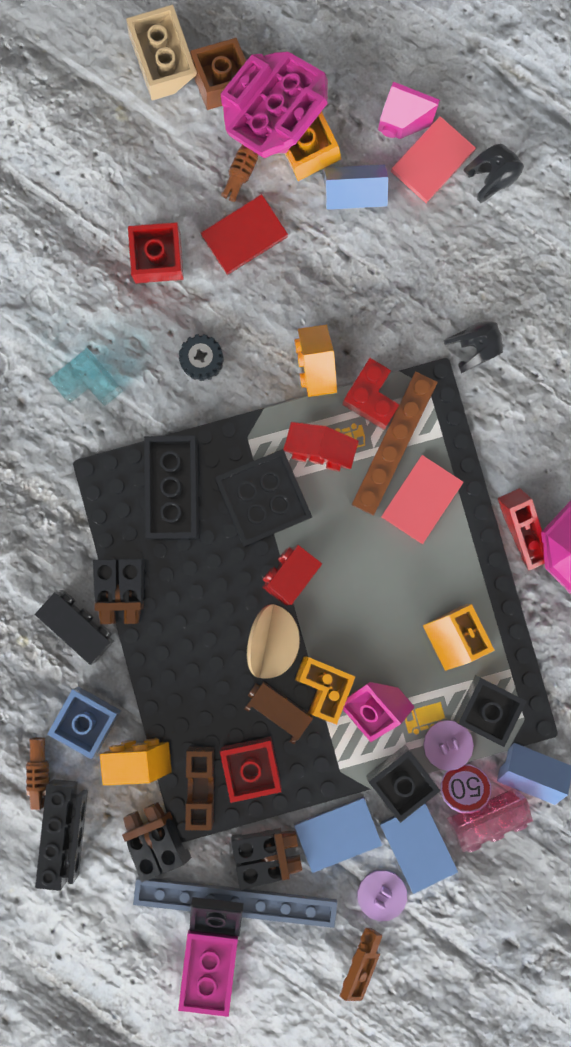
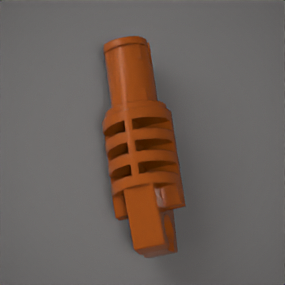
M243 144L238 149L228 171L230 177L221 193V196L227 199L231 192L229 198L231 202L236 201L242 184L248 182L258 161V154Z
M44 737L29 739L30 761L26 764V794L30 796L31 810L44 808L46 785L49 783L48 760H45Z

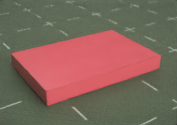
M440 116L392 167L391 172L427 204L475 152L476 147Z
M421 455L381 518L423 544L458 492L463 481Z

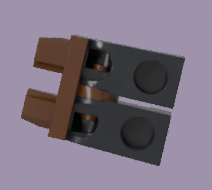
M145 559L93 560L95 611H99L100 624H115V610H124V624L139 623L140 610L144 609Z
M159 802L143 809L148 819L144 823L138 811L130 813L123 818L127 831L122 836L124 841H127V847L141 883L162 873H167L184 866L192 858L188 848L184 849L178 836L176 825L172 821L171 813L167 812L164 814Z
M281 828L246 835H231L240 890L280 880H289V874L302 871L300 854L286 857L285 849L298 847L296 831L282 832Z

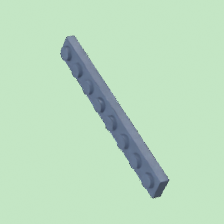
M136 878L133 905L191 912L192 897L244 903L242 918L335 928L337 899L251 889L240 890V888L155 878L141 883L140 878Z

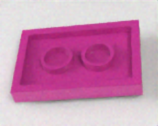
M188 930L178 1011L229 1017L238 937Z

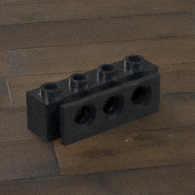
M53 779L46 785L35 883L36 889L61 891L67 883V878L68 884H73L79 876L88 790H82L77 794V781ZM72 808H76L74 816H72ZM73 834L72 841L69 842V835ZM67 854L68 860H70L69 868H66Z

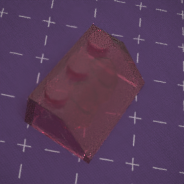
M514 788L489 799L487 805L480 811L471 814L457 813L447 818L457 843L463 852H474L482 847L481 844L485 842L499 841L505 837L504 834L512 830L514 832L521 831L528 826V823L533 821L526 797Z

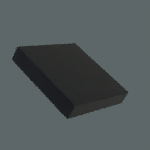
M192 897L189 930L238 937L240 936L244 903Z

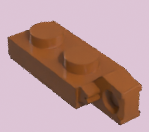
M365 928L360 938L359 948L352 958L351 967L343 981V988L339 995L344 1001H361L366 993L380 956L378 947L383 936L373 928Z

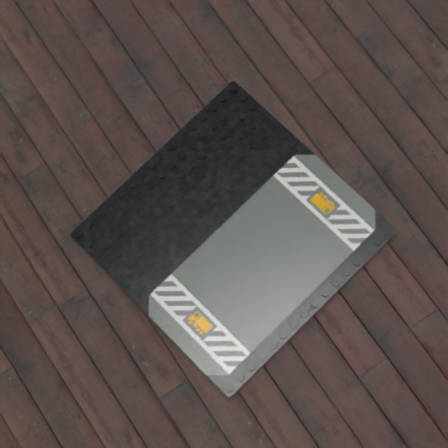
M448 358L392 372L379 391L400 404L415 371L438 382L374 516L351 504L393 417L385 430L343 406V400L354 383L338 387L337 393L312 397L305 396L164 435L196 436L198 439V539L145 538L144 441L77 459L73 462L98 559H145L144 609L140 610L139 623L124 624V610H115V624L146 739L158 738L159 743L169 742L172 772L157 780L166 813H171L172 821L176 825L178 836L182 843L371 790L373 787L369 784L366 775L404 745L409 748L427 773L442 770L431 764L425 755L423 747L425 734L431 726L439 721H454L453 719L475 675L527 702L505 747L467 729L472 736L474 745L472 756L468 762L508 751L509 747L514 743L527 746L555 738L558 735L455 376ZM291 422L327 426L359 440L352 468H341L340 472L325 468L326 463L323 465L312 463L308 458L306 462L292 459V454L285 452L312 518L243 547L214 477L284 449ZM421 455L463 481L458 492L423 544L381 518ZM299 545L319 560L322 565L293 604L285 606L262 588L266 583L262 579L271 568L279 566L281 562L278 561V558L286 548H293ZM274 604L287 610L294 618L300 634L299 651L294 663L283 674L274 678H258L250 672L247 662L249 634L259 612L265 606ZM465 604H472L495 651L470 663L445 671L422 625ZM304 656L355 676L349 695L367 683L373 682L398 687L415 706L400 725L372 742L367 739L343 710L337 725L312 715V721L295 744L290 742L291 734L255 708L251 707L249 712L244 709L251 699L248 694L256 683L261 685L265 681L308 712L317 689L294 680ZM271 736L281 782V792L230 803L220 755L221 748ZM189 747H214V824L212 830H185L188 795L186 751Z

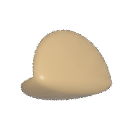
M274 604L265 606L255 618L249 634L247 662L250 672L258 678H274L283 674L294 663L299 651L300 634L298 626L292 615L280 606Z

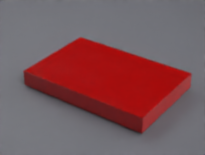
M261 194L202 231L201 236L226 275H229L286 239L288 233Z

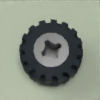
M196 334L193 338L191 336L187 338V341L183 342L182 348L179 350V362L184 372L192 379H198L199 381H204V379L210 380L214 375L217 376L224 362L223 351L219 343L213 337H208L206 334H203V336Z

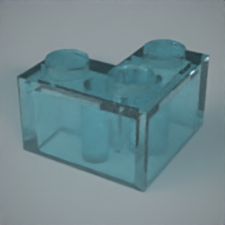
M88 348L49 378L60 394L70 403L88 388L104 406L123 392L121 387Z

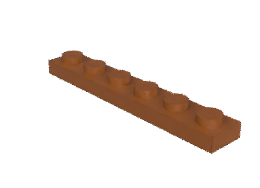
M415 371L351 504L352 506L374 516L438 383L437 381Z

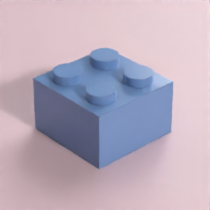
M78 686L70 692L47 735L84 756L93 759L98 754L122 710Z

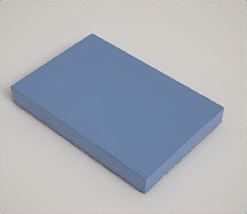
M364 796L294 823L312 873L382 846Z
M426 803L401 823L395 816L380 822V826L413 894L458 873Z

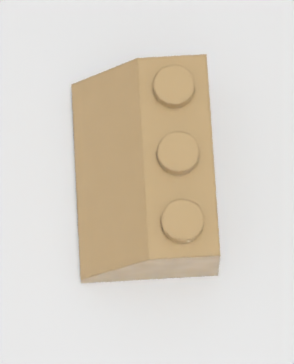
M173 5L126 18L129 37L151 100L175 94L197 75Z

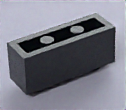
M54 592L34 615L89 665L94 664L114 642L111 638L112 633L103 625L97 626L92 621L94 617L86 609L82 608L80 610L74 605L75 599L67 592Z

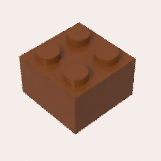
M237 38L190 51L197 72L194 79L207 110L223 106L220 94L246 62Z

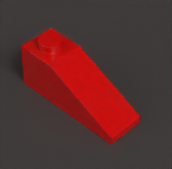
M521 488L499 497L498 501L504 519L526 568L532 570L545 564L544 543L542 542L541 535L542 529L532 498Z

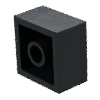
M475 675L453 720L457 724L505 747L527 701Z
M406 745L366 775L369 784L400 823L441 791Z

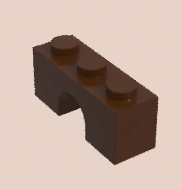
M189 747L186 751L188 795L185 830H212L214 824V747Z

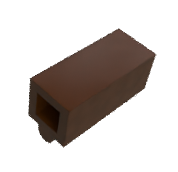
M265 681L261 685L256 683L248 694L251 699L244 708L248 712L251 707L255 708L292 735L290 742L293 744L301 737L313 719L311 714Z

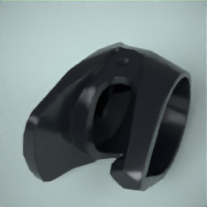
M496 144L478 155L463 171L469 178L475 174L489 173L484 181L485 186L477 194V200L483 203L499 190L512 185L521 175L524 164L504 144Z
M492 321L476 323L466 330L443 340L445 345L461 342V348L467 346H474L477 353L471 360L458 363L461 374L503 353L502 334L498 324Z

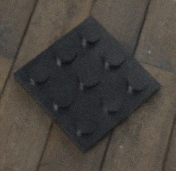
M283 449L214 477L243 547L312 518Z

